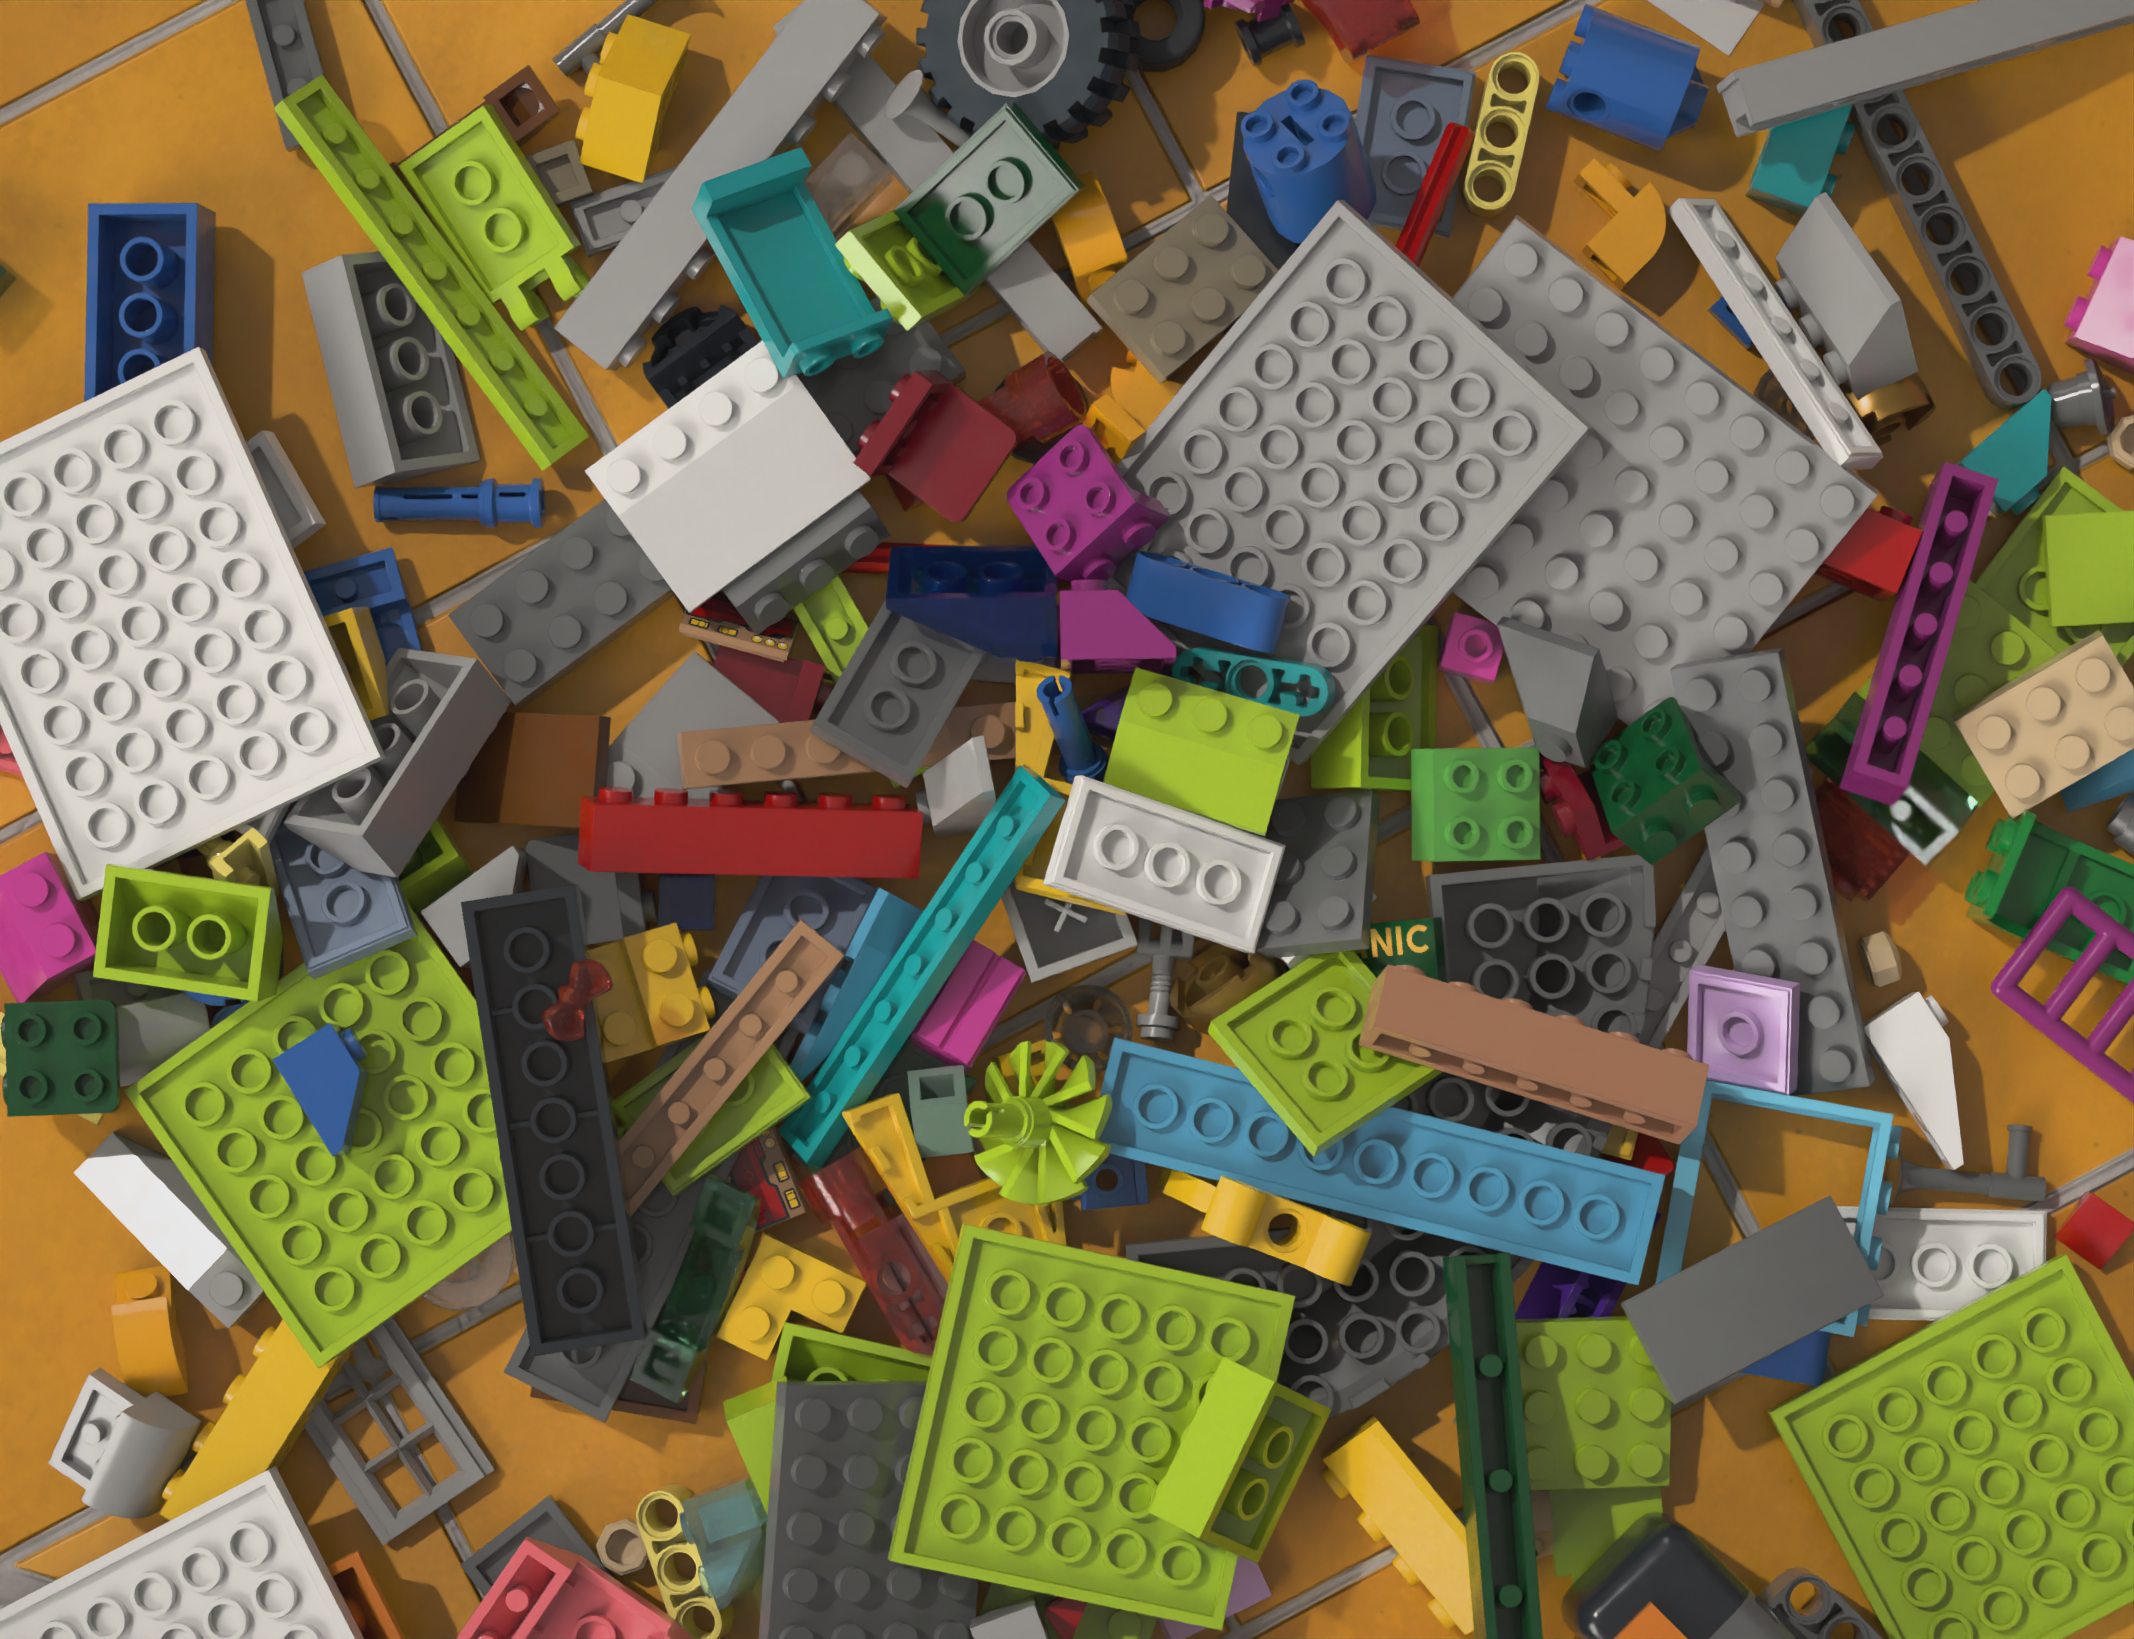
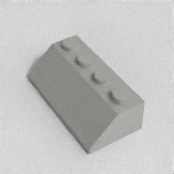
M376 251L340 255L302 272L354 487L361 488L398 483L481 461L454 352L382 254Z
M398 648L386 666L389 715L370 721L386 758L300 798L284 821L287 828L358 871L398 878L511 703L510 698L476 658Z

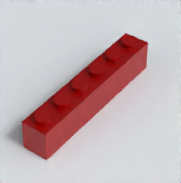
M601 787L599 788V796H581L578 864L590 872L919 879L923 812L906 804V797L902 795L873 794L872 803L852 802V795L823 792L818 794V802L798 801L797 793L785 791L764 792V800H743V792L710 790L709 799L688 798L689 792L682 789L658 788L654 790V797H633V790L629 788Z

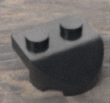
M721 304L719 311L703 313L696 306L690 307L670 318L653 335L651 341L655 350L650 362H643V372L664 404L670 409L759 342L743 323L739 315L730 307Z

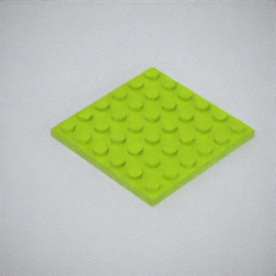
M406 898L405 900L418 936L316 979H313L308 974L305 963L301 964L278 981L277 994L275 996L258 1002L249 1001L124 1090L317 1368H322L512 1232L476 997ZM329 1023L339 1025L342 1031L352 1028L368 1053V1057L361 1060L368 1071V1077L351 1151L342 1157L331 1155L272 1060Z
M962 1223L888 1559L901 1564L1222 1630L1238 1555L1199 1539L1148 1511L1155 1499L1157 1486L1160 1480L1167 1474L1180 1447L1182 1434L1192 1422L1201 1404L1207 1382L1212 1374L1216 1372L1222 1358L1225 1357L1277 1382L1295 1296Z
M2061 1253L1832 1375L1819 1386L1814 1385L1767 1410L1887 1639H2063L2134 1601V1381L2067 1254Z

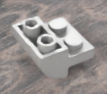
M94 969L78 972L74 975L73 985L78 1000L106 999L113 1001L118 1007L120 1087L136 1083L210 1030L205 1003L192 1000L181 990L93 977Z
M99 1368L88 1374L48 1464L86 1489L81 1499L86 1505L103 1513L122 1518L148 1517L160 1511L165 1501L162 1498L163 1491L174 1474L179 1470L201 1421L156 1391L147 1397H143L102 1368Z

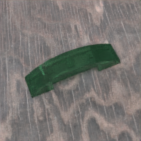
M713 1174L707 1177L688 1226L694 1230V1233L658 1325L648 1328L649 1334L642 1343L629 1377L630 1380L675 1403L682 1401L705 1361L735 1295L753 1241L761 1198Z

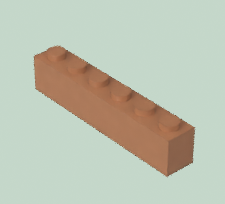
M1387 965L1372 984L1359 1040L1360 1046L1678 1145L1697 1127L1709 1069L1708 1064L1693 1060L1692 1056L1685 1051L1673 1048L1660 1050L1641 1044L1635 1036L1628 1033H1606L1586 1027V1023L1577 1017L1569 1015L1554 1017L1533 1010L1529 1003L1519 999L1506 998L1500 1000L1481 994L1475 986L1468 983H1446L1426 977L1424 971L1410 965Z

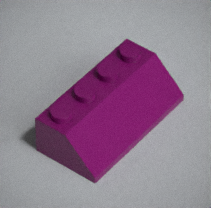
M1105 580L1071 581V590L1060 591L1061 670L1071 671V674H1134L1135 667L1154 673L1159 671L1172 672V667H1174L1176 661V646L1118 590H1106Z

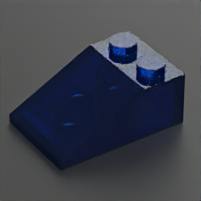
M1036 545L891 547L886 591L887 610L1000 658H1016L1023 662H1036L1044 658L1058 657L1059 577L1054 575Z

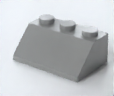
M1824 192L1816 196L1775 257L1781 280L1775 282L1774 286L1789 312L1797 310L1801 316L1798 319L1800 328L1812 347L1817 348L1821 346L1826 353L1823 355L1824 363L1837 385L1846 382L1856 399L1860 400L1877 388L1893 384L1918 372L1901 299L1829 195Z

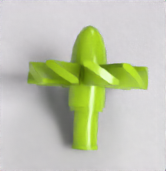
M1031 1041L1021 1042L1015 1047L1010 1055L1009 1062L1019 1080V1096H1013L996 1063L991 1062L986 1068L985 1075L986 1102H972L966 1108L964 1114V1126L974 1127L968 1131L969 1135L979 1138L986 1150L974 1156L977 1165L993 1181L1002 1186L999 1192L1000 1195L1016 1202L1051 1206L1052 1203L1081 1195L1089 1188L1084 1179L1099 1167L1108 1157L1111 1149L1110 1144L1099 1140L1112 1110L1111 1094H1105L1078 1106L1069 1103L1070 1099L1095 1090V1067L1090 1057L1082 1055L1065 1085L1056 1093V1073L1070 1052L1066 1046L1059 1042H1045L1044 1073L1037 1085H1035L1030 1072Z

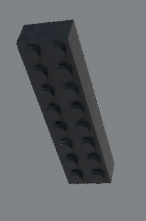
M579 884L461 902L531 1357L646 1339L649 1331Z

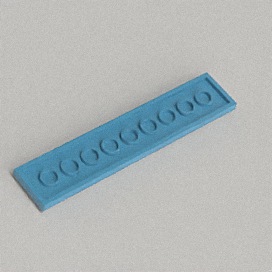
M1118 1038L1113 1040L1100 1096L1111 1094L1113 1103L1108 1121L1099 1137V1140L1111 1145L1110 1154L1218 1181L1221 1175L1278 1196L1639 1285L1665 1179L1663 1174L1395 1107H1389L1313 1157L1239 1068Z

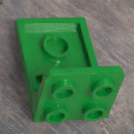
M2024 810L2023 813L2013 819L2008 815L2005 821L2002 819L1996 821L1985 848L1993 852L1989 863L1983 872L1976 870L1964 896V901L1971 903L1966 915L1967 917L2024 940L2058 893L2065 887H2073L2134 933V864L2043 825L2035 820L2036 814L2028 810ZM2071 914L2045 950L2075 963L2096 936V933ZM2114 948L2097 972L2128 985L2134 977V960L2117 948Z

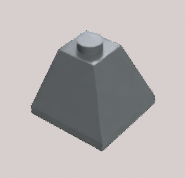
M1502 616L1497 626L1516 691L1535 746L1539 752L1552 761H1567L1586 768L1618 720L1600 649Z

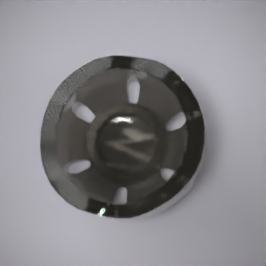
M1095 985L1071 987L1059 993L1047 1008L1044 1025L1045 1042H1059L1067 1047L1070 1052L1061 1065L1067 1071L1073 1072L1082 1055H1087L1094 1062L1095 1075L1103 1073L1107 1068L1114 1038L1131 1042L1132 1025L1129 1011L1124 1002L1115 993L1104 987ZM1100 1000V1008L1097 1012L1093 1011L1094 1002ZM1064 1003L1069 1005L1072 1014L1069 1015L1064 1010ZM1119 1026L1121 1028L1119 1032H1108V1028ZM1053 1033L1061 1034V1038L1054 1039ZM1098 1052H1102L1108 1059L1101 1060ZM1074 1054L1077 1056V1059L1074 1060L1070 1057Z

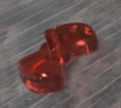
M584 959L572 964L568 986L563 985L558 990L560 1000L542 1013L544 1026L555 1039L574 1041L584 1036V1011L592 999L613 988L611 975L602 963L592 959Z

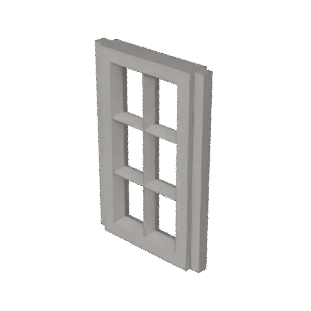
M394 1316L358 1342L360 1343L369 1336L394 1374L368 1391L347 1360L343 1364L341 1371L359 1398L335 1414L332 1413L324 1399H322L304 1426L382 1545L495 1470V1467ZM400 1384L426 1421L425 1424L403 1439H400L376 1403V1400ZM364 1408H367L391 1444V1447L367 1463L341 1426L342 1423ZM432 1433L435 1434L458 1469L457 1472L432 1487L408 1451V1449ZM398 1456L423 1492V1495L399 1511L373 1474Z

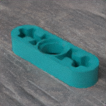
M1201 646L1181 653L1176 658L1174 667H1172V678L1197 685V677L1189 675L1188 669L1189 666L1199 664L1200 659H1203V668L1216 672L1228 671L1225 680L1210 679L1201 682L1200 686L1223 692V688L1226 686V694L1299 714L1303 717L1326 710L1333 702L1336 693L1334 678L1326 668L1318 664ZM1227 661H1230V662H1231V665H1230L1229 669H1228ZM1248 665L1261 668L1267 677V688L1260 697L1247 695L1240 685L1241 673ZM1280 669L1285 671L1283 677L1281 676ZM1308 675L1311 676V685L1319 688L1320 692L1318 697L1309 699L1307 704H1304V694L1300 692L1284 691L1279 693L1282 682L1299 683L1306 681ZM1278 694H1280L1281 702L1276 700Z

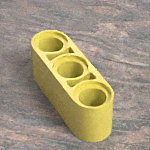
M1509 52L1501 55L1493 63L1486 79L1474 131L1475 137L1471 145L1462 185V200L1465 207L1472 214L1479 217H1493L1500 214L1509 204L1515 191L1539 85V70L1536 63L1528 55L1521 52ZM1505 69H1516L1525 76L1527 88L1521 93L1510 94L1500 87L1498 74ZM1503 122L1512 128L1515 134V142L1506 148L1495 147L1487 140L1486 128L1492 123ZM1482 176L1496 178L1503 188V196L1497 201L1485 202L1476 196L1473 182Z
M678 1484L664 1485L643 1497L637 1506L636 1521L667 1613L676 1620L692 1639H720L728 1633L733 1625L735 1617L734 1608L697 1500L693 1493L685 1486ZM659 1499L669 1500L676 1507L678 1519L675 1526L664 1524L657 1516L656 1506ZM678 1552L686 1553L693 1558L696 1564V1574L693 1579L684 1578L677 1572L674 1560ZM695 1606H703L711 1611L715 1621L712 1632L702 1631L696 1626L693 1621Z

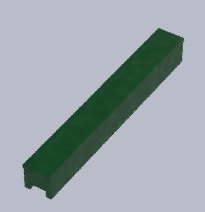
M1510 1253L1443 1257L1475 1639H1543Z

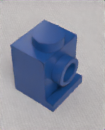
M1109 1153L1108 1157L1099 1167L1084 1179L1089 1188L1081 1195L1069 1199H1081L1082 1211L1149 1204L1145 1162ZM1103 1169H1111L1118 1176V1183L1112 1190H1102L1096 1184V1176Z

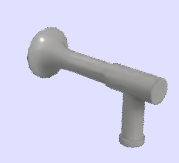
M921 70L910 72L891 93L885 106V117L890 120L900 115L915 117L960 148L973 135V132L959 129L947 119L948 113L937 107L928 97L922 87L924 75Z

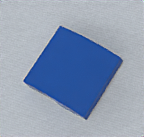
M393 547L304 572L323 617L352 607H369L385 657L386 666L398 648L423 651L407 590Z

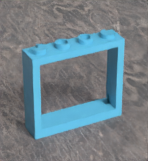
M1706 1080L1697 1127L1680 1144L1655 1285L1682 1270L1712 1098L1873 1127L1853 1238L1870 1270L1877 1271L1883 1238L1872 1236L1876 1214L1887 1216L1892 1190V1182L1882 1181L1886 1159L1897 1160L1902 1127L1892 1125L1894 1114ZM1871 1304L1829 1324L1819 1331L1854 1337L1856 1325L1867 1327Z

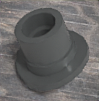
M2093 358L2084 360L2087 371L2077 373L2075 377L2048 384V392L2052 397L2051 409L2059 430L2087 424L2088 426L2097 425L2100 435L2112 432L2115 420L2112 399L2117 398V391L2115 387L2109 388L2101 369Z

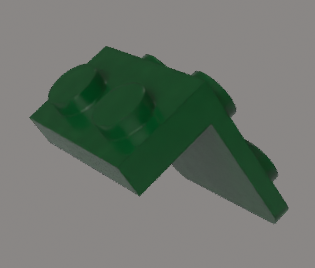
M1673 697L1665 699L1609 741L1603 743L1588 763L1611 833L1651 865L1740 803L1735 786L1702 760L1687 716Z
M101 999L4 1003L5 1016L1 1023V1039L6 1049V1073L3 1077L2 1090L3 1098L7 1105V1117L112 1113L119 1108L121 1097L118 1007L113 1001Z

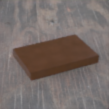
M504 712L495 730L489 735L471 763L468 772L457 785L454 821L580 828L581 796H599V788L606 787L611 717Z

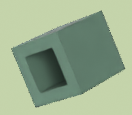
M956 1065L907 1071L914 1137L920 1157L949 1156L974 1152L972 1136L968 1133L971 1127L964 1126V1114L969 1106L964 1066Z

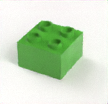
M1537 747L1411 749L1412 861L1540 860L1539 750Z

